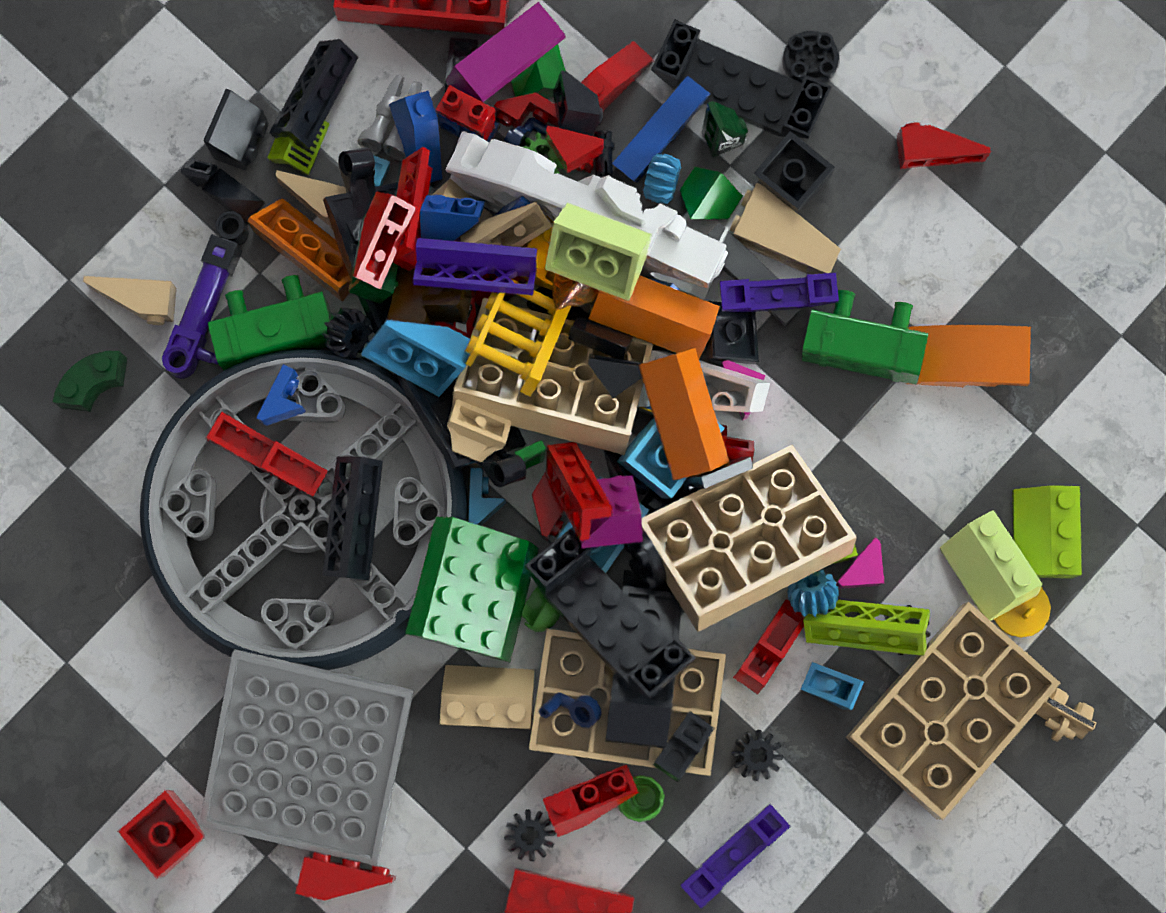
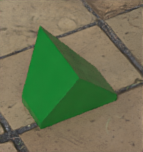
M700 167L693 168L679 190L690 219H726L728 221L743 198V195L721 172Z

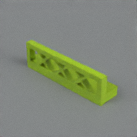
M837 600L836 607L829 609L831 612L827 613V615L817 614L814 617L813 614H808L803 620L806 643L924 656L927 648L926 629L930 618V609ZM849 612H859L861 614L854 618L845 616ZM879 615H887L890 617L889 619L884 621L875 619V617ZM909 618L920 619L919 625L908 624L904 621Z

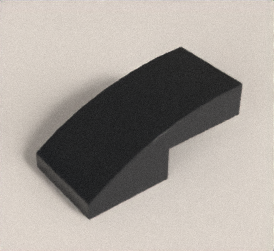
M689 711L668 741L666 749L661 751L653 765L676 782H679L715 728Z

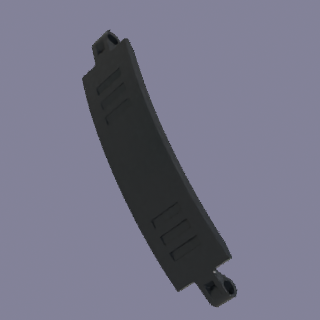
M367 147L342 151L339 154L338 165L346 193L328 196L323 199L350 279L363 216L368 212L375 193L380 192L394 195L398 188V182L375 186L374 156ZM358 296L366 316L371 320L370 325L374 334H376L387 320L392 297L389 296L381 304ZM394 373L427 432L452 469L477 463L491 482L499 488L526 479L527 471L522 458L518 455L507 453L526 445L518 427L510 426L503 449L494 451L482 463L452 451L451 433L447 424L452 410L453 393L458 376L438 397Z

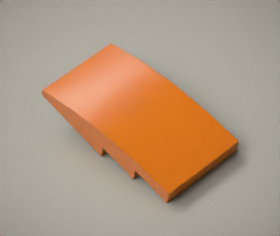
M1004 325L908 327L910 330L929 333L917 385L995 387L997 385L1028 386L1030 384L1031 327Z

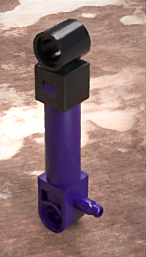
M224 212L217 218L215 227L220 237L212 234L201 258L203 266L179 326H174L163 352V366L176 378L185 379L193 375L199 360L218 365L215 353L204 349L207 342L205 334L209 327L208 322L213 317L229 276H233L242 254L240 246L246 242L249 236V230L245 221L236 212ZM230 225H239L237 232L234 234L226 233V229ZM178 356H185L186 361L183 366L179 368L173 367V362Z

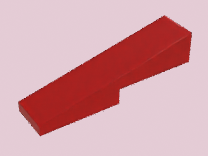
M222 411L205 438L210 443L311 497H314L328 472L323 467L281 443L272 441Z

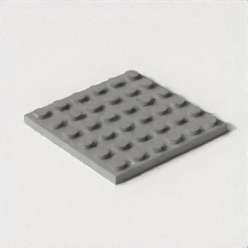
M234 650L232 652L199 825L376 866L381 850L414 690Z

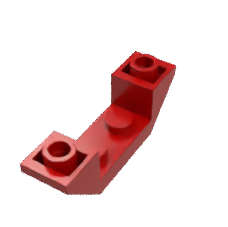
M538 93L498 100L494 104L497 121L510 128L513 126L516 128L521 126L529 113L532 112L533 117L544 124L549 122L559 128L555 104ZM593 159L576 168V170L580 172L585 170L591 173L593 170Z

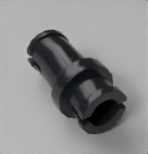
M604 130L596 131L594 136L604 139L603 153L596 157L595 175L601 177L602 173H604V177L614 175L612 151L615 150V143L612 142V131L606 130V134H604Z

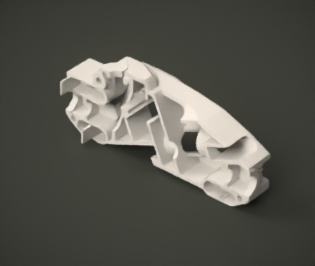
M462 131L455 151L445 170L452 174L450 179L473 199L484 201L485 208L497 213L502 207L523 196L531 203L537 202L543 212L553 221L556 220L566 203H570L648 232L652 235L640 276L671 282L679 288V291L705 300L714 279L719 276L725 264L724 261L728 252L726 251V244L723 242L728 233V227L725 228L720 241H717L687 227L686 220L677 215L678 211L665 205L659 204L654 209L645 208L643 213L641 211L640 194L636 193L637 188L624 184L610 176L600 178L596 175H591L580 181H575L558 173L554 174L557 164L535 151L496 139H491L490 142H487L476 134Z

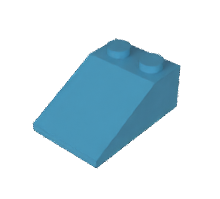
M386 320L362 350L361 355L439 397L465 369L466 361L470 355L465 352V349L470 339L449 327Z

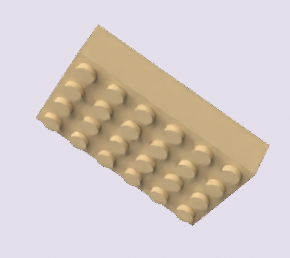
M483 298L472 335L478 337L479 331L475 330V327L482 313L488 315L489 312L488 309L484 308L488 301L487 298ZM518 307L542 320H545V318L550 320L552 316ZM497 311L493 322L534 342L536 340L541 341L543 337L538 334L539 331ZM566 319L542 378L531 397L520 392L524 380L520 379L519 374L477 355L472 366L466 365L465 369L458 376L454 388L452 406L456 399L512 421L511 426L625 455L643 387V379L641 378L619 395L612 398L588 364L589 354L606 357L612 356L569 340L570 328L575 321ZM487 333L483 344L524 364L527 362L532 363L533 358L529 356V352ZM634 337L624 359L643 363L649 362L653 344Z
M793 445L753 463V469L705 489L702 488L642 518V531L650 538L661 557L666 571V583L697 632L852 554L857 538Z
M970 602L962 604L927 643L925 655H917L845 737L935 819L944 820L1061 684Z
M547 629L529 750L656 768L653 763L663 748L605 741L613 671L577 633ZM688 649L696 659L675 677L668 741L689 711L715 728L686 770V773L710 776L726 654ZM561 692L575 700L581 695L591 696L599 703L602 715L592 727L583 728L572 720L569 710L562 706L556 709L548 718H542L538 710L556 693Z

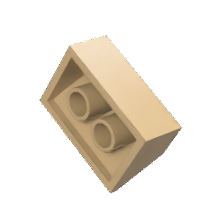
M445 665L440 724L531 730L535 670Z

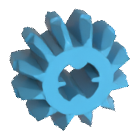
M658 153L651 159L644 182L643 191L645 198L652 200V202L668 204L673 199L680 176V159L674 158L672 155Z
M820 570L789 585L787 594L794 612H801L802 616L813 614L816 617L818 613L827 615L828 609L836 607L839 590L833 575L825 574L824 570Z

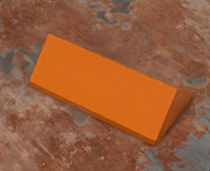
M281 198L249 217L248 223L255 234L343 302L350 292L348 290L351 279L336 240L300 211Z
M639 275L629 301L599 290L589 319L675 353L695 348L698 359H700L711 336L720 306Z
M692 348L638 365L673 480L709 472L729 463L696 349Z

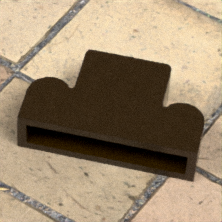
M400 266L397 276L398 286L394 289L387 320L432 325L431 322H465L467 320L471 299L475 298L476 290L414 285L415 268L408 271ZM423 268L422 275L434 276L439 273L436 269ZM456 271L451 274L455 278L460 279L468 276L465 271Z

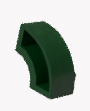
M103 351L81 359L64 374L55 390L52 402L61 409L91 412L94 401L102 392L112 387L124 386L128 358L120 351Z

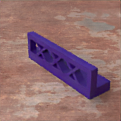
M417 238V262L413 277L414 285L533 295L537 271V248ZM423 268L436 269L439 273L434 276L422 275ZM456 271H465L468 276L460 279L455 278L451 274ZM489 273L495 274L498 278L494 281H485L482 276ZM516 276L529 277L528 284H517L511 279Z

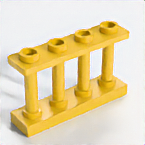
M511 279L514 283L521 284V283H519V282H517V281ZM565 289L560 299L556 297L552 299L535 290L533 295L517 294L547 309V313L552 315L550 320L547 318L542 320L503 301L505 293L497 292L496 294L492 292L484 307L489 310L488 315L482 313L475 327V330L479 331L478 337L472 335L465 349V352L470 354L466 365L472 366L477 355L499 364L520 375V379L524 380L520 392L531 397L542 378L576 296L575 293ZM497 311L539 331L538 334L543 336L541 341L536 340L534 342L493 322ZM487 333L529 352V356L533 358L532 363L527 362L524 364L483 344Z

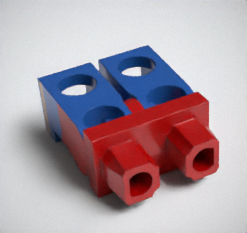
M449 85L436 108L439 127L460 137L462 131L476 134L487 142L494 139L500 129V124L495 121V108Z

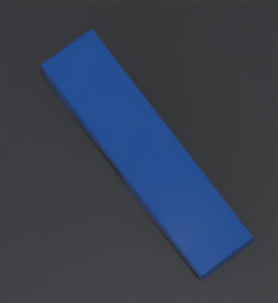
M687 76L612 164L634 182L638 183L647 172L651 159L657 153L661 154L670 141L678 136L709 97L710 93Z

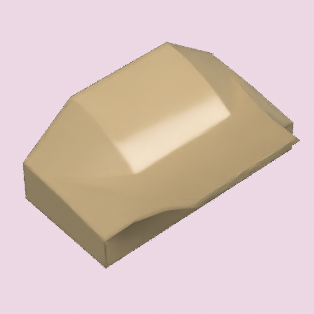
M456 399L447 424L451 433L452 451L482 463L494 451L503 449L512 421Z

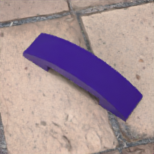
M836 273L809 274L804 278L750 282L749 279L719 282L722 311H777L839 302Z
M769 803L708 857L680 886L701 909L767 846L769 847L791 826Z

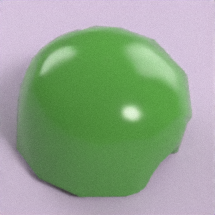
M538 587L531 593L522 611V617L528 622H525L524 625L535 632H544L550 629L560 618L559 613L546 601Z
M638 775L632 778L639 793L618 805L619 811L626 818L637 822H644L658 815L664 804L665 796L661 785L652 777Z

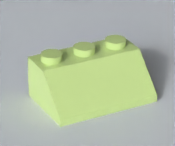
M566 203L553 223L545 270L629 301L646 260L652 234Z
M994 510L968 523L940 547V551L978 610L990 621L1037 596L1043 585Z

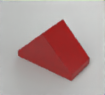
M547 125V141L567 173L603 153L604 139Z

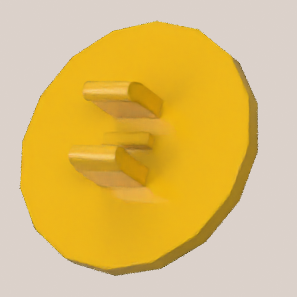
M1041 587L1037 596L1000 615L994 621L1002 631L1010 636L1020 638L1033 636L1041 631L1049 620L1051 610L1049 598Z

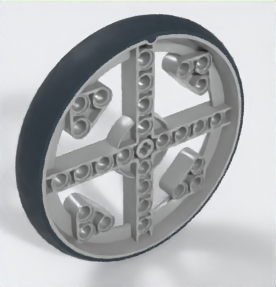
M284 350L257 356L219 373L195 391L174 413L162 431L145 471L140 502L141 536L151 574L161 594L180 620L205 643L229 657H232L234 650H240L329 671L366 660L389 648L406 636L410 614L435 519L431 521L424 520L422 512L427 507H435L438 510L437 516L455 517L466 521V485L462 467L452 469L427 432L395 375L358 357H339L334 352L328 350ZM283 364L293 368L298 374L297 379L299 380L293 396L288 395L287 399L296 400V403L306 410L303 414L285 420L338 422L344 417L346 412L345 404L340 396L355 401L378 414L381 419L339 456L366 457L382 461L404 441L415 460L421 478L420 483L413 477H404L399 480L395 488L394 538L403 548L409 549L417 546L409 567L394 587L372 563L369 581L360 582L356 579H350L373 606L354 618L336 625H331L334 619L332 608L320 600L269 599L261 608V617L266 624L244 616L225 602L283 549L295 553H310L321 549L325 552L327 537L319 538L317 536V528L321 524H329L332 493L328 496H321L318 488L314 497H311L291 486V490L287 494H278V485L283 481L268 473L258 472L257 467L240 459L266 487L260 502L262 526L204 578L193 560L186 535L194 540L204 541L210 538L214 530L216 481L204 470L196 469L192 471L201 451L208 442L205 440L208 432L221 411L243 423L236 414L266 399ZM309 380H317L319 383L317 389L313 392L304 390L305 384ZM329 401L338 402V408L333 413L324 412V406ZM396 423L400 426V430L396 435L387 436L385 434L387 425ZM368 443L378 445L377 452L372 456L363 454V448ZM336 459L325 468L328 472L320 486L326 482L334 483ZM200 478H206V488L199 492L195 491V482ZM413 485L417 487L418 492L414 498L405 499L402 497L403 489L406 486ZM346 495L342 499L343 509L347 506L348 500ZM184 498L185 504L182 510L174 512L172 510L174 500ZM302 503L306 506L308 505L309 513L306 515L299 508ZM197 519H203V530L199 533H193L191 529L192 523ZM287 522L289 525L288 532L284 536H276L275 527L277 524ZM341 525V527L339 528V539H341L344 534V532L342 531L344 528L343 525ZM408 526L413 527L416 531L414 538L410 541L402 540L400 538L401 530ZM258 542H265L266 552L262 556L255 557L253 555L254 545ZM336 557L335 564L340 568V559ZM236 562H242L244 565L243 573L238 577H232L230 573L232 565ZM219 582L221 592L218 596L211 598L208 594V588L212 583ZM382 588H387L391 591L390 600L383 604L376 601V593ZM274 606H282L284 611L282 618L278 621H272L270 610ZM317 607H324L326 610L325 619L318 623L312 620L313 610ZM301 627L304 633L303 639L298 643H292L289 638L291 630Z

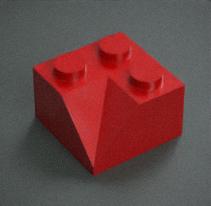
M173 790L162 792L117 831L156 879L167 875L205 838L192 812Z

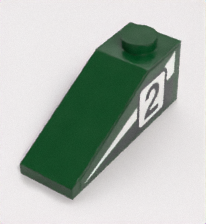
M714 101L707 103L701 133L712 156H718L744 145L746 134L748 133L744 119L742 117L738 118L734 109Z

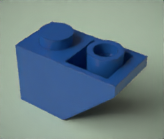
M439 194L426 195L420 209L421 238L446 241L456 240L479 222L484 209V201H477L472 198H450Z

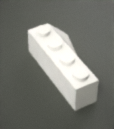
M652 350L649 362L676 353L668 350ZM699 360L715 411H763L770 382ZM643 383L638 407H649L650 402Z

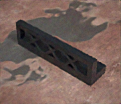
M341 39L318 42L269 132L274 138L290 137L302 149H310L358 59V56Z
M337 456L322 576L369 581L383 461L357 456ZM347 464H352L351 475L346 479ZM347 495V506L343 509L342 499ZM341 525H343L344 534L343 537L339 539V528L341 527ZM339 555L341 558L339 571H334L335 558Z

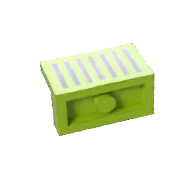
M324 121L310 149H302L290 137L275 138L267 159L275 164H289L305 175H309L330 123Z

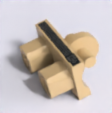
M1059 688L1055 689L1035 714L1047 720L1045 726L1053 730L1051 739L1058 742L1063 736L1070 740H1073L1076 736L1082 740L1096 726V722L1092 720L1094 708L1081 702L1075 705L1074 710L1065 705L1069 696Z

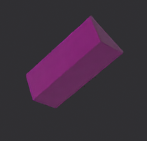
M537 2L455 65L446 79L447 85H451L484 102L566 38L565 33L543 6Z

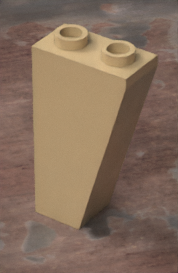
M756 182L753 191L747 189L741 203L745 207L742 216L736 214L730 227V231L734 232L733 236L746 248L806 274L831 273L841 248L763 185Z

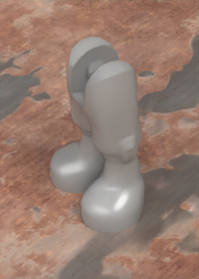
M395 76L382 101L377 104L376 119L373 124L361 132L357 142L362 148L367 147L371 152L375 153L381 151L389 122L393 119L389 104L401 99L399 96L404 83L403 76ZM413 81L407 96L421 93L422 83ZM394 124L384 144V152L389 157L402 161L406 158L396 125Z

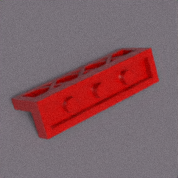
M425 147L420 148L402 160L396 197L416 207L393 259V263L408 271L416 267L417 238H421L420 209L426 195L429 193L433 169L428 166L430 150Z
M576 442L547 445L545 475L580 541L589 540L591 519L612 517V505Z

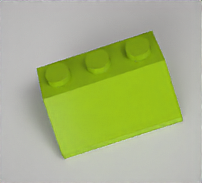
M1040 486L1013 489V540L1038 578H1075L1082 575L1080 486Z

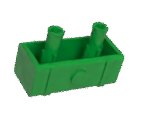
M290 275L281 280L287 301L247 311L242 290L226 293L225 299L227 300L230 316L208 322L216 359L223 371L238 363L273 352L295 349L323 350V348H326L324 345L326 339L322 333L327 330L324 322L331 321V311L323 291L304 296L299 275Z
M838 290L839 302L835 303L833 314L811 310L802 350V361L819 364L822 367L829 366L891 379L893 382L899 383L900 381L917 385L929 333L908 329L911 311L913 310L912 304L895 302L891 325L850 317L856 294L847 290Z

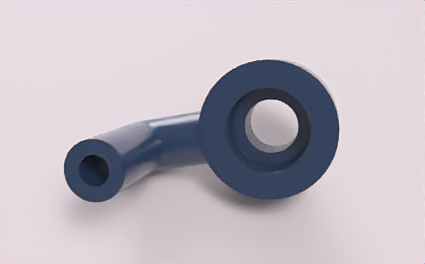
M530 117L522 127L517 126L515 130L511 128L506 134L504 142L520 147L526 146L525 139L529 138L533 130L546 137L547 124Z
M561 692L556 693L538 710L542 718H548L556 709L562 706L569 710L572 720L583 728L592 727L602 715L599 703L591 696L581 695L575 700Z

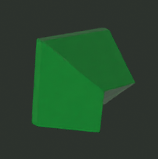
M558 44L510 81L514 97L538 93L546 99L554 97L553 90L561 70L566 71Z

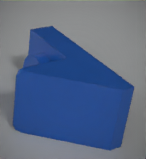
M283 364L256 417L261 424L268 426L306 412L301 405L287 399L288 395L293 396L299 384L298 374L293 368Z

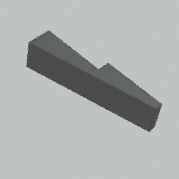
M718 223L706 236L720 241L725 227ZM728 231L723 242L726 244L728 254L722 270L734 280L749 279L750 282L779 279ZM804 308L768 312L784 326H787Z

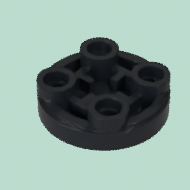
M804 31L791 36L782 56V64L786 75L801 83L805 76H809L826 84L835 75L840 60L839 51L833 37L828 33L818 31Z
M643 531L642 542L623 544L633 558L629 561L632 572L636 577L642 575L648 590L666 583V571L661 557L650 538Z

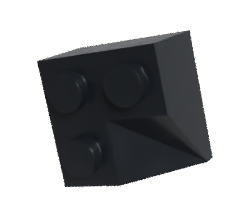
M790 131L754 172L750 184L754 187L756 182L763 185L791 209L799 211L813 199L831 178L835 167Z

